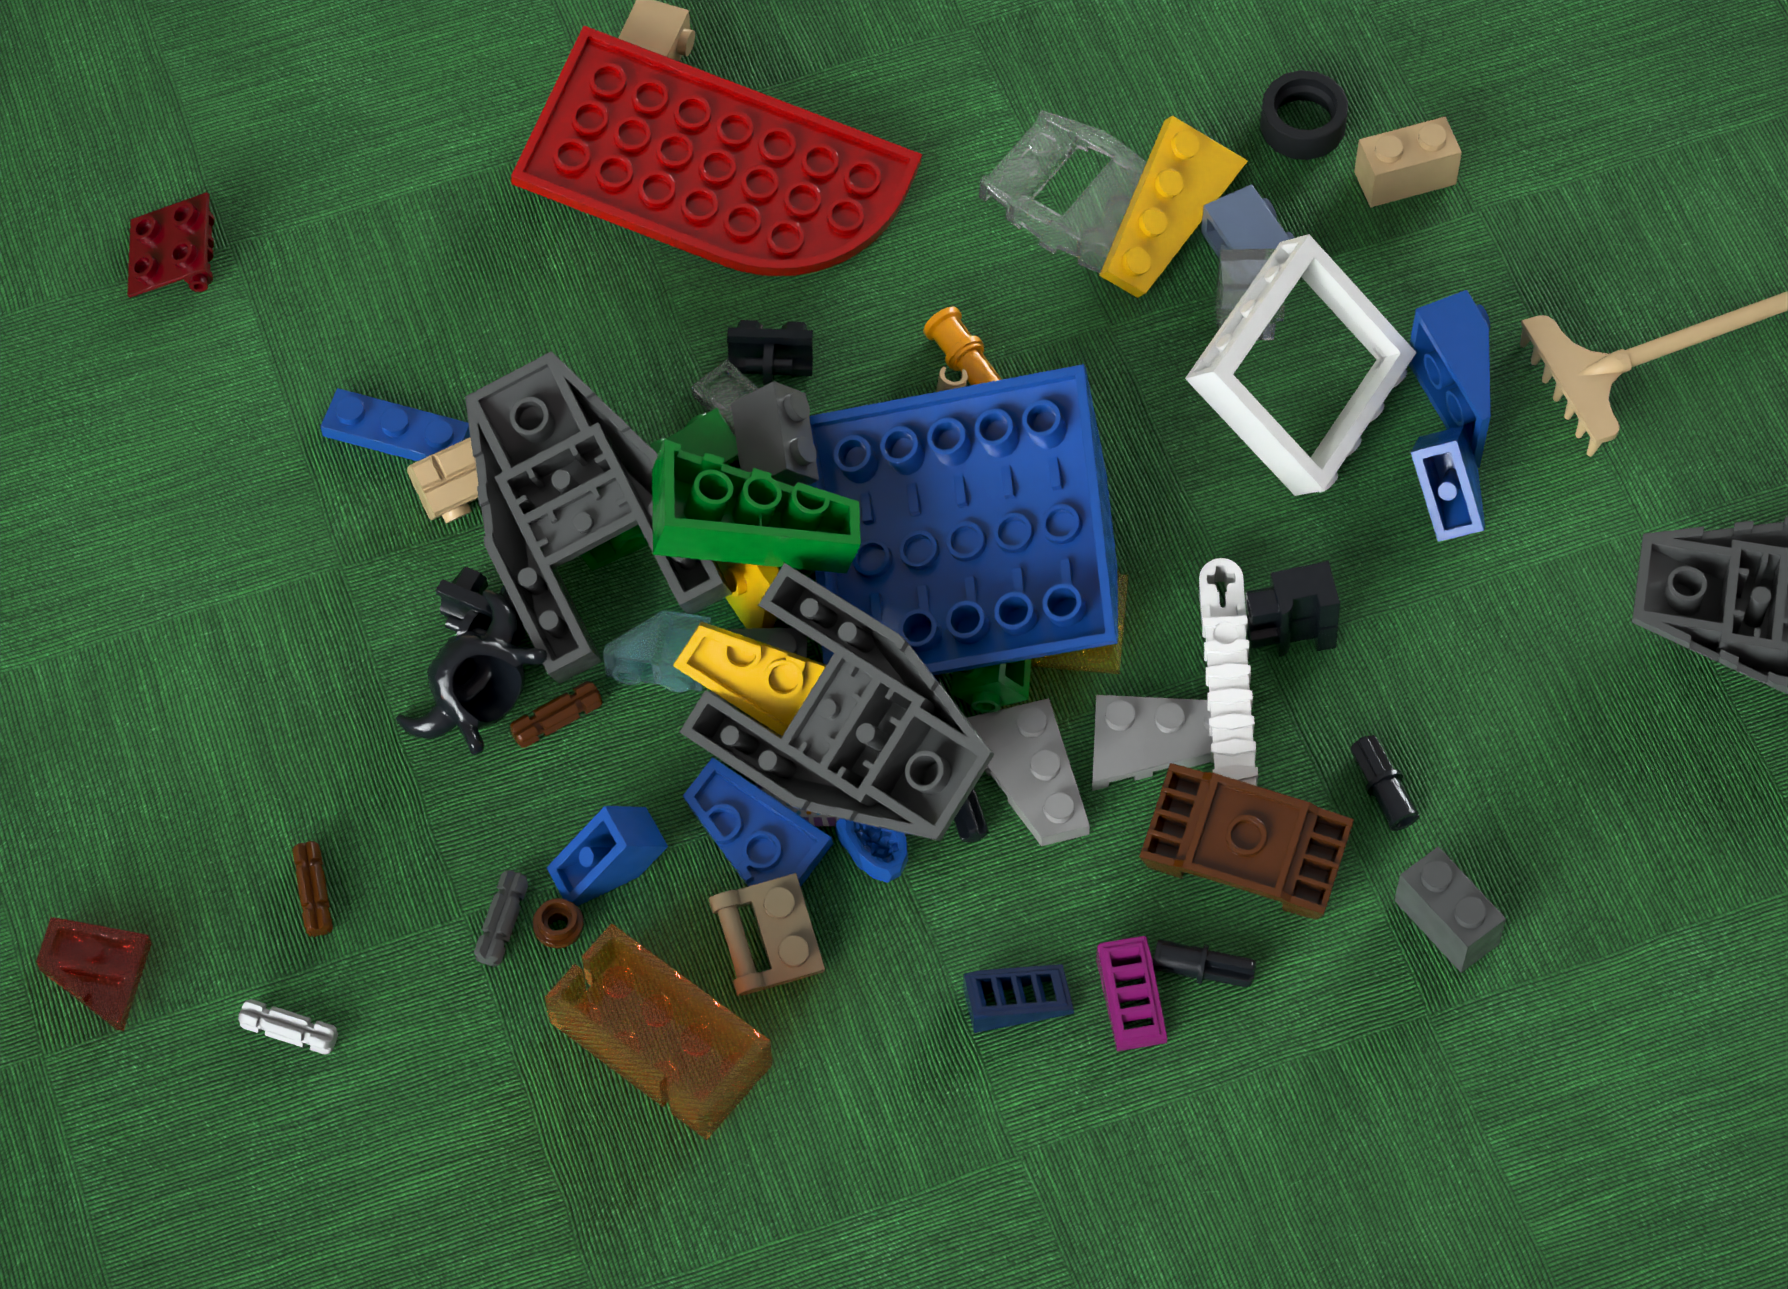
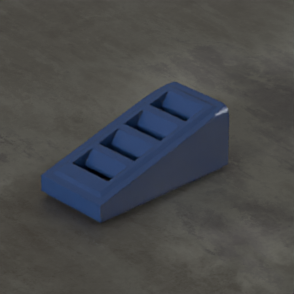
M1063 964L989 969L963 974V990L974 1033L1074 1014ZM1052 981L1056 1001L1046 1002L1042 983ZM1032 985L1035 1003H1026L1023 986ZM1003 990H1013L1016 1004H1006ZM993 992L996 1006H986L984 994Z

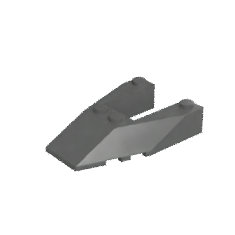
M551 351L465 396L472 453L476 462L479 485L477 486L479 505L482 508L485 548L534 647L544 649L547 652V660L543 665L548 675L561 684L603 662L557 567L637 525L640 526L653 552L652 469L658 454ZM654 555L679 606L689 616L733 594L716 561Z
M1788 516L1785 517L1784 522L1753 525L1754 521L1737 522L1733 528L1704 531V527L1643 534L1632 623L1788 694Z
M784 563L758 605L834 653L783 736L707 690L704 691L679 732L797 809L941 841L988 766L994 753L903 636Z

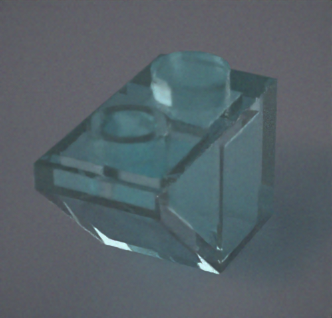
M662 610L605 645L603 658L606 676L628 685L644 682L662 685L664 688L674 692L702 691V684L675 668L673 664L700 622L712 625L711 617Z

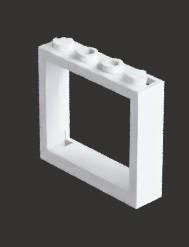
M1308 234L1279 243L1185 379L1292 494L1298 496L1314 492H1324L1335 483L1338 478V469L1346 457L1351 455L1360 446L1362 441L1360 436L1368 424L1382 413L1385 407L1383 402L1391 390L1406 377V368L1417 352L1312 236ZM1300 277L1304 279L1376 358L1375 363L1311 458L1233 375Z

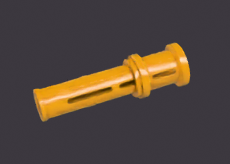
M954 306L944 308L934 314L924 325L923 332L929 340L936 341L946 355L945 363L947 366L955 371H961V373L962 369L966 370L968 375L967 381L970 385L1002 380L983 355L984 344L978 336H972L962 323V314L958 308Z

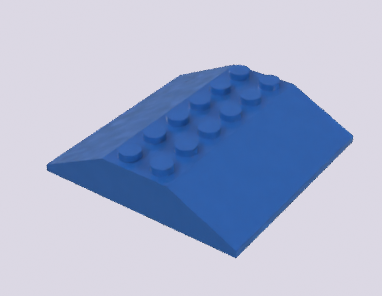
M1084 364L809 416L813 444L817 452L816 464L819 481L809 486L859 501L861 545L847 574L815 571L816 582L903 636L933 676L1118 644V575L1109 490L1087 370ZM822 646L823 662L827 665L834 653Z

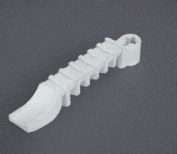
M1217 558L1206 563L1199 576L1202 637L1206 638V642H1204V661H1207L1208 666L1206 667L1205 675L1206 686H1209L1207 710L1211 711L1209 736H1212L1213 741L1210 750L1211 763H1214L1212 773L1257 786L1258 767H1255L1256 741H1253L1255 722L1254 716L1251 715L1253 693L1249 687L1251 665H1248L1249 640H1246L1248 622L1243 573L1240 567L1232 560ZM1215 582H1225L1227 592H1225V607L1220 606L1219 592H1217Z

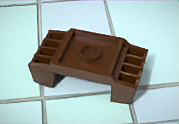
M1170 763L1139 858L1148 868L1181 879L1183 873L1187 872L1282 902L1283 911L1317 920L1325 913L1354 819L1325 810L1310 802L1226 776L1202 772Z

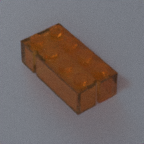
M611 923L582 955L585 979L591 985L586 991L583 969L574 964L545 996L549 1022L660 1106L664 1107L669 1101L671 1114L707 1140L772 1066L770 1039Z

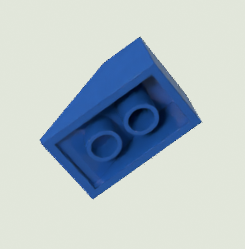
M1464 290L1415 310L1409 345L1417 353L1409 363V366L1446 429L1465 425L1477 467L1480 468L1491 417L1490 320L1484 307L1480 304L1476 305L1469 292Z

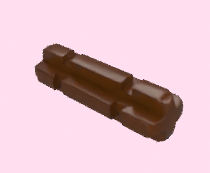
M585 681L573 688L574 693L572 695L565 692L534 709L532 717L529 718L525 714L514 720L510 724L513 738L521 748H526L540 740L538 735L543 733L544 736H548L579 719L578 713L583 711L585 714H588L602 705V697L599 690L592 681Z
M315 841L298 843L293 847L292 851L294 864L296 865V877L303 910L304 928L306 929V934L310 937L327 935L332 931L333 925L329 911L330 906L322 867L321 850L319 844Z

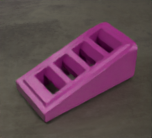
M1139 936L1097 945L1096 962L1117 1052L1167 1043V1034L1147 937ZM1139 978L1142 980V984L1116 988L1115 984L1116 982ZM1142 999L1147 1001L1146 1005L1120 1009L1119 1003ZM1151 1018L1152 1025L1124 1030L1123 1022Z

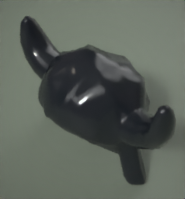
M485 590L483 592V596L492 610V620L487 631L483 634L469 631L450 637L445 646L440 648L436 658L427 669L429 689L436 702L435 706L426 715L414 718L402 714L396 717L398 724L407 733L415 737L435 739L446 735L454 727L458 726L472 755L482 753L484 742L478 729L499 722L513 709L523 691L525 683V669L523 665L542 664L547 660V652L544 649L513 645L518 631L517 615L510 602L501 594L492 590Z

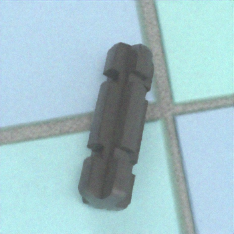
M506 870L501 874L497 885L499 891L493 896L482 927L484 933L479 936L474 950L476 960L482 964L494 967L502 962L506 951L504 945L509 942L521 908L519 902L524 899L528 888L527 877L524 874L511 870Z

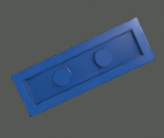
M337 388L320 426L323 437L413 461L422 460L470 438L468 422Z

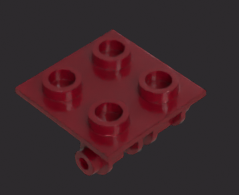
M206 192L131 219L128 297L131 298L180 280L187 282L189 288L195 292H203L208 289V285L213 281V274L210 271L211 265L208 262L212 261L214 257L212 226L215 223V217L209 208V193Z

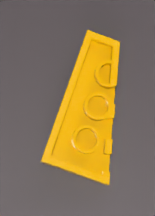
M1173 115L1164 120L1099 276L1137 298L1146 294L1201 223L1203 205L1219 199L1248 160Z
M701 621L673 666L783 736L825 669L826 664Z

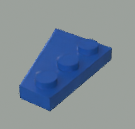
M713 757L683 795L686 804L747 887L794 873L797 874L801 887L834 844L831 836Z

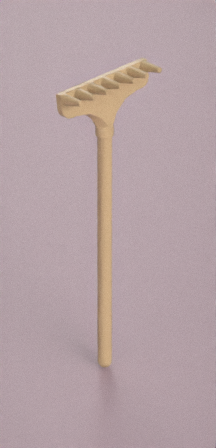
M1788 291L1627 350L1620 349L1610 354L1590 351L1573 343L1552 318L1544 315L1521 321L1523 329L1519 345L1526 347L1531 340L1534 345L1531 364L1537 365L1542 358L1545 363L1542 382L1548 383L1553 376L1556 381L1553 400L1558 402L1563 395L1566 397L1567 405L1564 418L1570 420L1574 413H1576L1579 420L1575 436L1581 438L1587 431L1590 436L1587 455L1592 457L1602 443L1611 441L1618 435L1619 423L1612 412L1609 394L1612 384L1621 374L1630 371L1632 367L1788 311Z

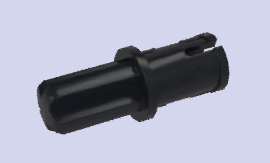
M1363 736L1351 746V752L1368 783L1365 788L1366 792L1370 796H1375L1392 831L1409 827L1419 819V813L1414 808L1401 783L1403 780L1401 771L1393 768L1376 736Z
M1159 938L1153 967L1154 971L1196 978L1198 984H1202L1203 979L1247 988L1254 981L1256 962L1250 958L1210 951L1209 944H1204L1203 948Z

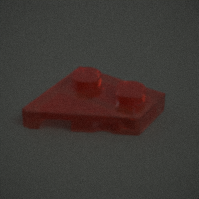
M51 917L36 963L39 970L116 1030L124 1031L152 943L147 934Z

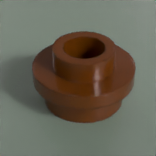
M555 898L546 901L537 909L533 917L534 933L537 939L548 947H567L576 942L583 932L584 921L580 909L574 903L565 899ZM558 920L565 921L568 924L562 930H552L550 928L551 924Z

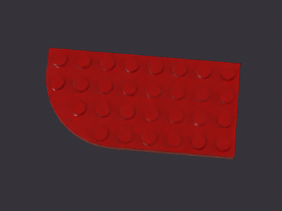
M583 25L511 174V184L728 268L756 275L796 276L814 273L840 264L862 252L876 241L889 227L904 203L921 165L922 154Z

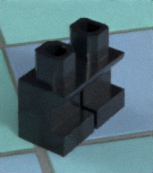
M1329 561L1272 572L1270 575V587L1246 591L1248 611L1247 637L1251 649L1276 644L1278 656L1282 657L1288 653L1291 642L1314 639L1317 651L1336 648L1340 601Z

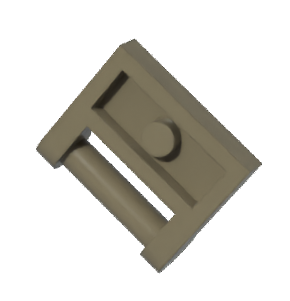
M796 873L741 889L721 892L708 898L712 913H718L737 976L733 980L737 996L751 994L824 973L825 967ZM752 906L770 970L756 972L738 911L740 907Z

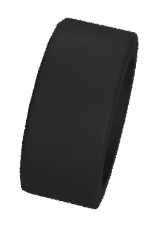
M1298 70L1283 74L1271 82L1263 94L1260 121L1263 137L1276 152L1291 159L1310 160L1323 157L1336 149L1345 135L1348 100L1344 90L1332 78L1319 72ZM1297 100L1312 101L1323 106L1330 113L1331 120L1320 128L1312 130L1296 129L1285 124L1277 116V110L1289 102Z

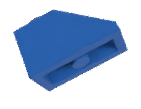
M1465 425L1418 437L1411 450V456L1438 542L1484 531L1485 520L1479 472Z
M604 806L546 868L562 898L579 906L638 878L664 852L668 845L646 807Z

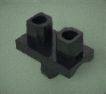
M740 320L737 328L728 327V374L763 375V385L773 382L774 375H813V330H807L804 322L788 321L782 326V329H763V325L757 320Z
M464 567L452 583L442 579L435 590L436 595L441 597L440 613L448 617L445 628L457 632V635L469 631L483 634L487 631L492 620L491 607L483 596V592L488 587L487 578L480 572ZM503 585L499 594L510 602L518 618V631L514 641V645L518 646L525 635L523 623Z

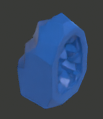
M841 818L836 821L835 833L841 845L848 851L860 870H864L873 879L886 883L901 876L908 862L907 840L904 833Z

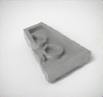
M1096 695L1092 791L1109 787V782L1134 777L1136 781L1152 777L1154 771L1167 769L1170 763L1187 768L1210 763V750L1213 741L1212 736H1209L1211 711L1207 710V700Z
M1049 698L967 718L994 753L984 771L988 776H992L1008 797V803L1041 846L1089 835V821Z

